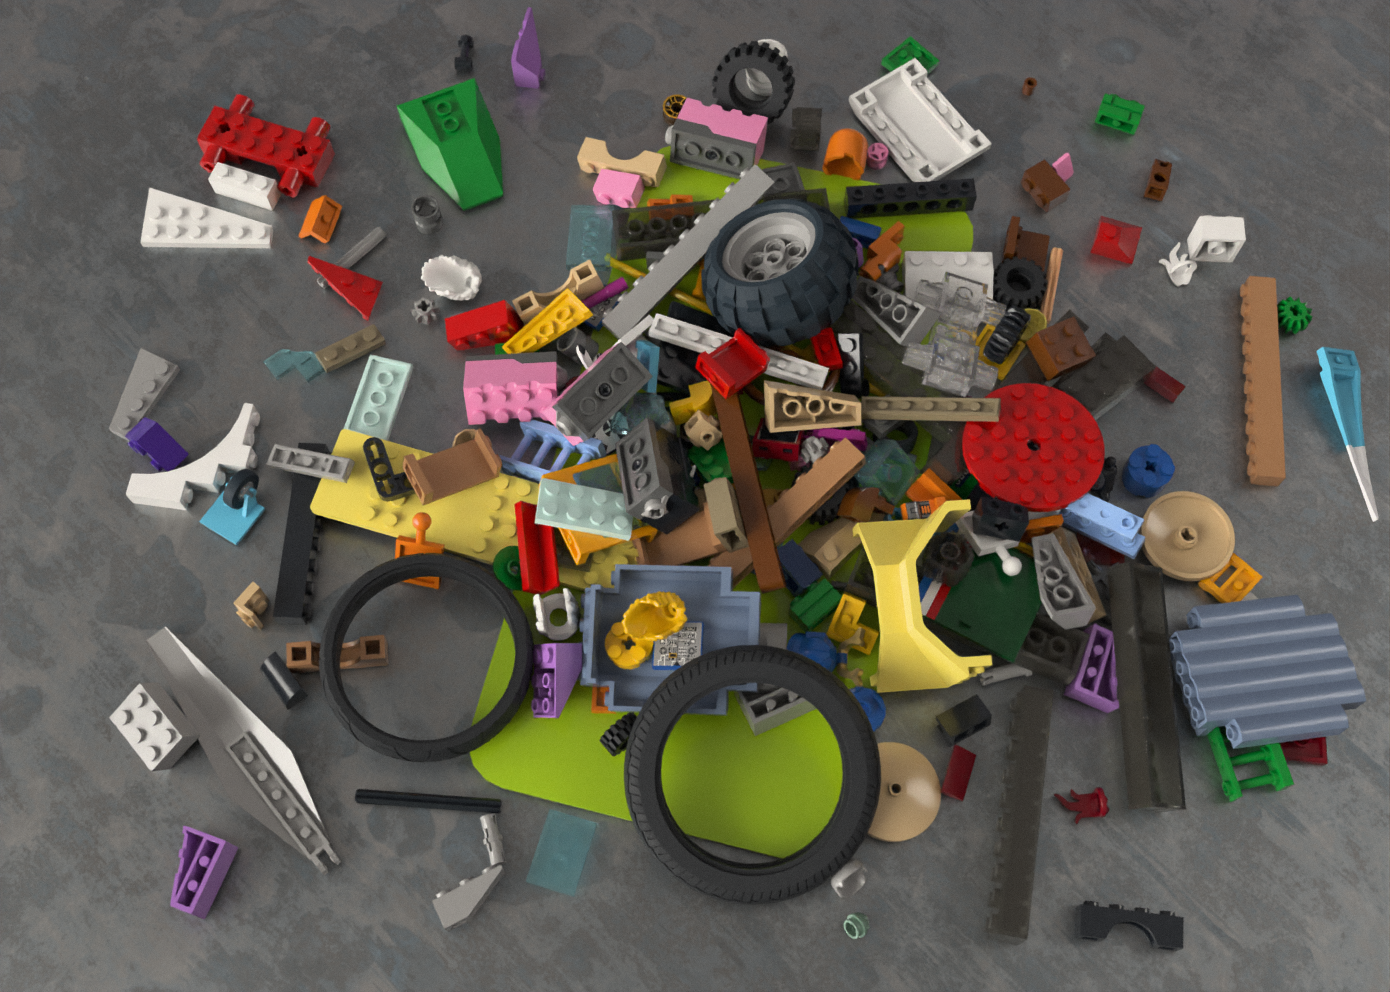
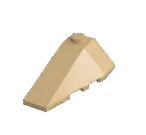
M872 512L869 522L883 521L885 515ZM843 517L810 532L798 544L828 580L863 546L860 537H853L852 528L857 523H853Z

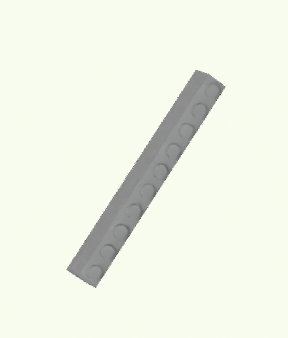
M756 164L751 169L747 167L740 174L739 177L741 179L736 184L732 182L725 189L724 192L726 194L721 200L716 198L709 206L711 210L706 215L702 213L694 221L696 225L691 230L686 229L679 236L680 241L675 246L671 244L663 253L665 257L660 262L656 260L648 268L650 272L645 277L641 275L633 283L634 288L629 293L625 291L617 300L619 304L614 309L610 307L602 315L604 318L602 325L618 340L645 319L705 257L711 241L717 237L719 230L726 223L746 209L755 206L773 188L774 181Z

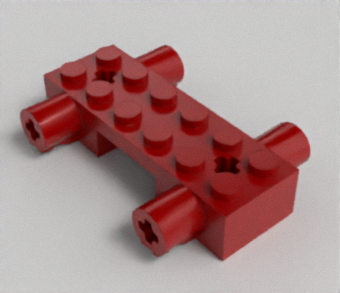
M241 94L235 96L229 109L218 106L213 107L197 137V141L204 153L199 162L203 169L212 173L217 162L225 164L226 161L242 165L244 159L248 158L276 167L281 177L277 189L285 196L295 198L303 184L316 188L319 187L335 156L330 140L326 139L331 130V126L327 121L319 117H313L306 131L302 132L251 117L250 114L255 104L250 98Z

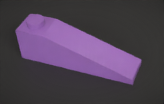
M528 7L523 19V29L519 31V40H516L511 63L515 86L539 89L541 81L545 80V68H542L532 8Z

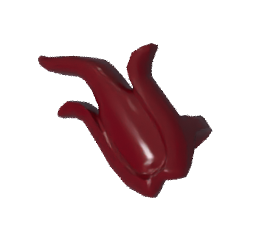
M1096 787L1093 793L1077 794L1071 789L1070 796L1074 800H1079L1078 802H1069L1061 795L1054 794L1066 809L1081 812L1074 819L1076 824L1079 823L1081 818L1105 817L1110 810L1107 806L1108 798L1105 796L1102 787Z

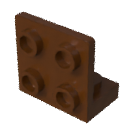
M1012 216L1007 228L1001 263L1007 258L1012 260L1013 257H1018V259L1026 257L1027 261L1032 259L1035 261L1036 266L1040 265L1042 267L1041 272H1044L1050 236L1022 230L1023 227L1019 226L1020 217Z

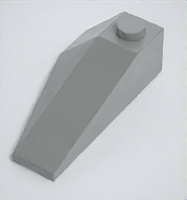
M1054 534L1032 537L1031 541L1040 599L1050 618L1064 629L1086 626L1096 607Z

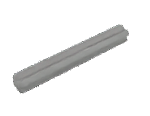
M380 227L375 228L334 265L349 269L386 237L384 230ZM322 275L317 278V282L322 288L326 289L329 286L328 281Z

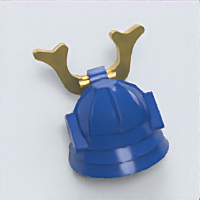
M859 627L851 638L839 645L838 650L828 639L827 634L822 632L796 633L789 639L786 650L810 658L830 672L837 666L838 675L852 679L856 686H863L861 679L863 670L856 668L853 671H848L847 659L848 652L852 646L859 645L863 647L865 645L863 640L865 629Z

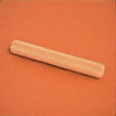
M1053 247L1050 252L1046 274L1048 284L1040 307V312L1045 315L1047 325L1052 317L1063 250L1057 247Z

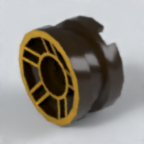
M676 94L665 99L663 103V120L668 126L674 125L687 97Z

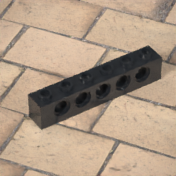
M974 178L846 187L844 206L846 217L851 219L973 211L977 194Z

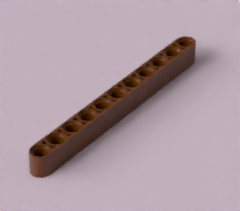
M710 383L759 588L762 594L786 588L739 392L737 391L725 399Z

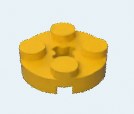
M622 622L614 623L605 638L606 653L610 660L619 668H638L641 666L640 664L646 660L648 661L653 654L654 641H647L643 638L637 641L636 638H632L630 634L624 632ZM628 640H632L636 645L631 646L627 650L623 644Z

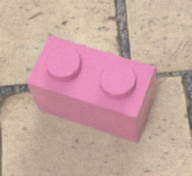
M601 169L593 187V192L597 201L602 204H613L622 208L636 209L645 187L640 175Z

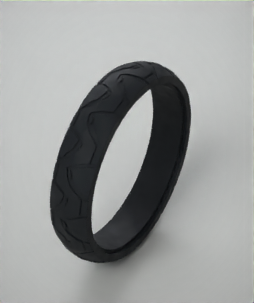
M417 553L391 559L374 567L358 578L339 598L329 615L321 639L319 652L320 678L325 697L336 718L362 744L380 754L399 760L438 762L465 755L481 747L501 732L511 721L521 706L529 688L533 673L534 644L528 619L521 605L501 580H498L494 574L472 561L457 556L439 553ZM433 576L454 579L483 593L504 616L510 628L515 646L514 668L508 687L496 706L482 720L458 734L435 740H412L386 733L362 717L352 706L345 693L341 679L340 657L346 632L359 610L377 593L393 584L418 577Z

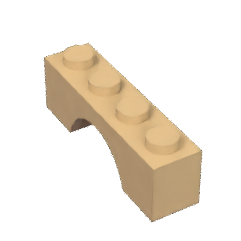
M589 137L585 138L577 156L580 169L587 173L599 174L601 169L640 175L644 186L659 187L667 168L663 154L644 150L635 158L620 160L608 153L605 141Z
M589 259L572 268L568 280L560 288L548 293H536L531 290L512 300L519 317L526 325L567 288L579 300H582L605 287Z

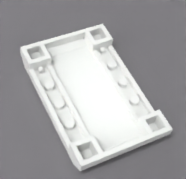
M916 58L850 95L849 103L858 119L879 143L884 144L888 148L889 155L913 182L937 181L989 150L992 143L979 129L973 130L927 78L928 71Z

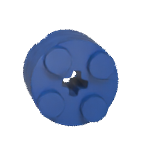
M1158 445L1141 446L1131 453L1124 464L1121 475L1122 482L1130 493L1136 496H1145L1144 498H1151L1162 492L1171 480L1175 466L1171 457Z

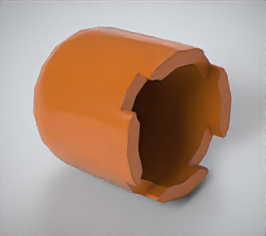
M845 128L836 131L828 143L822 168L826 175L835 174L853 178L852 180H860L861 175L864 173L868 151L866 137L855 129Z

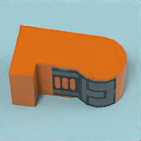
M945 496L900 505L902 519H927L946 501Z

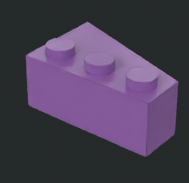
M1093 624L1083 630L1064 692L1065 696L1105 713L1119 708L1116 692L1118 678L1116 677L1115 666L1117 663V639L1115 632L1097 624Z
M184 825L182 832L184 834L183 846L179 850L178 856L180 858L178 873H175L170 906L205 920L238 847L225 840Z

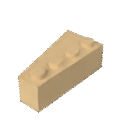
M764 380L765 425L770 433L861 425V402L855 395Z

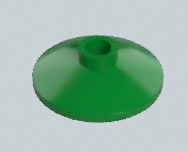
M507 546L501 549L495 556L493 572L498 580H501L508 589L513 591H523L519 547ZM510 568L515 569L517 574L512 573Z

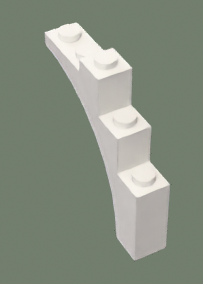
M244 403L239 418L229 434L217 447L202 458L187 466L168 472L154 474L132 473L126 496L132 503L187 510L188 503H191L193 499V490L219 493L221 485L223 486L225 483V472L236 474L241 469L253 471V468H256L258 463V456L252 449L254 429L260 421V414L255 406Z

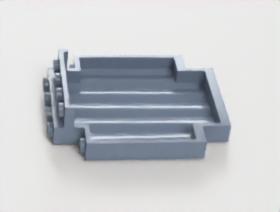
M615 564V571L611 572V585H614V588H604L600 584H591V588H585V594L581 596V608H584V618L580 619V632H583V642H579L582 643V669L577 680L580 681V685L585 687H609V692H605V706H608V711L639 713L653 691L675 670H653V654L648 661L646 660L640 664V667L635 669L619 668L610 660L605 650V638L614 623L622 622L624 619L623 614L630 608V604H634L637 598H643L648 593H657L658 591L675 593L685 603L686 611L684 614L688 618L686 622L704 623L703 654L731 646L759 645L760 592L732 591V567ZM628 640L623 645H625L626 649L629 650L631 646H635L636 643H634L632 640ZM758 683L735 684L718 689L698 700L684 714L728 716L729 691L758 692Z
M1298 595L1194 606L1186 614L1187 624L1191 629L1175 631L1168 639V659L1172 662L1175 679L1180 685L1183 703L1187 706L1190 714V723L1195 729L1197 737L1206 736L1214 728L1225 726L1227 738L1231 741L1233 749L1339 735L1349 728L1348 718L1344 710L1356 709L1366 702L1364 688L1357 679L1353 662L1348 657L1346 643L1340 636L1336 619L1331 613L1306 616L1304 605Z

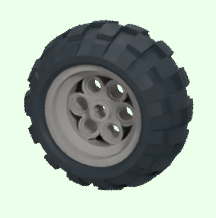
M791 198L767 201L748 208L735 216L719 230L717 237L711 241L704 258V269L702 270L703 294L712 315L717 318L719 324L731 335L734 336L735 331L741 328L752 337L758 346L792 345L816 336L842 315L844 307L849 304L857 288V276H859L857 249L848 228L827 208L816 203L805 202L803 199Z

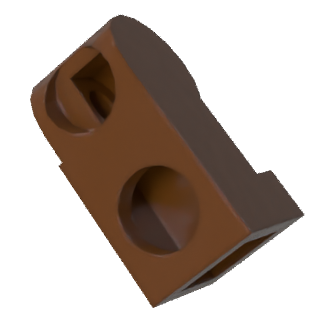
M1154 159L1143 197L1158 201L1163 200L1169 186L1171 162Z

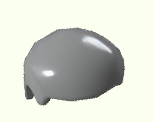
M850 859L840 871L831 877V885L841 898L846 899L853 896L863 887L867 881L863 871L866 873L868 871L861 861Z

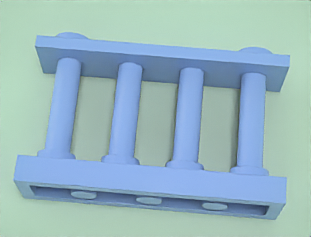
M532 419L530 422L519 423L524 433V438L512 457L499 456L502 461L501 469L505 474L510 476L516 475L540 483L543 474L561 470L571 453L582 454L577 465L589 462L591 459L603 458L607 453L602 440L591 437L573 446L555 426ZM532 441L543 442L530 464L520 462ZM551 447L562 448L561 453L549 471L539 468ZM583 472L573 475L577 485H580L578 479Z
M1089 493L1081 500L1069 504L1068 507L1061 509L1059 512L1063 516V526L1132 559H1135L1145 542V536L1138 534L1144 522L1143 518Z

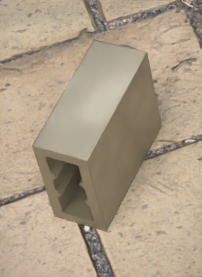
M726 477L715 478L711 482L703 484L715 536L729 553L749 547L737 493Z

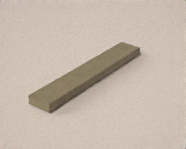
M862 396L861 419L999 422L1001 398Z

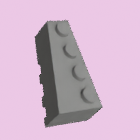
M861 276L857 280V288L852 299L900 345L916 350L942 313L875 281Z

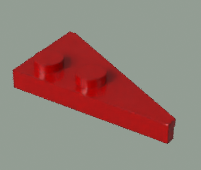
M309 256L307 262L311 265L312 269L317 274L320 273L328 281V284L340 296L346 299L351 307L354 306L363 315L362 317L369 321L383 282Z

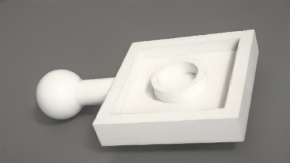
M974 511L967 512L955 522L978 556L997 552L1003 561V571L1007 575L1015 576L1020 573L1022 569L1021 561L1016 557H1011L1006 550L1017 547L1018 541L974 534L972 514Z

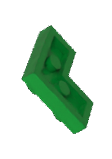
M910 36L882 58L881 64L892 72L916 58L928 71V75L939 66L940 60Z

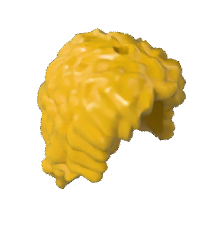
M664 591L648 593L643 598H637L634 604H630V608L623 614L624 632L630 634L632 638H636L637 641L641 640V638L647 641L667 639L669 635L671 636L673 633L683 629L688 619L684 614L686 611L685 603L675 593Z

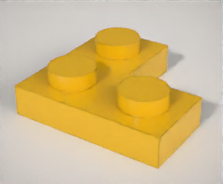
M844 592L826 634L829 638L842 643L851 638L858 628L861 627L865 629L863 637L865 645L863 647L855 645L852 648L870 655L879 631L858 622L866 600Z

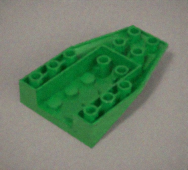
M475 78L397 105L401 123L422 169L464 211L504 196L500 137Z

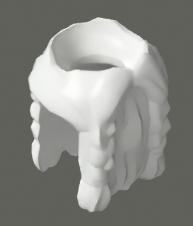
M563 588L564 594H552L544 599L539 594L533 597V608L536 612L538 632L553 641H562L572 637L580 627V608L577 606L578 602L568 588ZM557 608L564 609L567 612L568 621L561 627L552 625L549 620L550 614Z

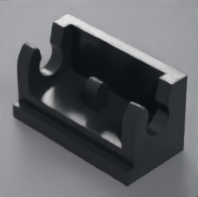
M978 694L936 716L939 724L937 728L949 747L991 725L992 714Z

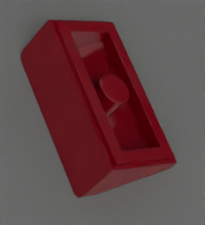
M1148 362L1136 377L1172 403H1174L1186 387L1151 362Z
M954 745L941 786L942 795L964 801L976 754L961 746Z

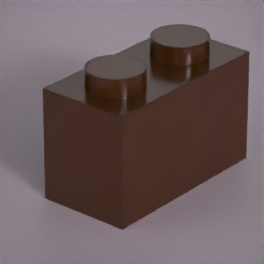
M1045 159L1025 170L1021 180L1024 190L1032 195L1036 204L1042 207L1046 213L1066 202L1071 191L1069 186Z

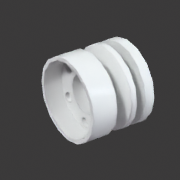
M772 39L758 41V45L761 46L763 42L770 44L769 48L772 50L775 47L780 50L779 55L781 57L785 55L788 58L787 50L780 42ZM745 68L747 84L750 90L761 96H770L772 85L769 78L757 69Z

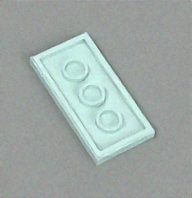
M370 354L344 429L388 441L414 368L413 364Z

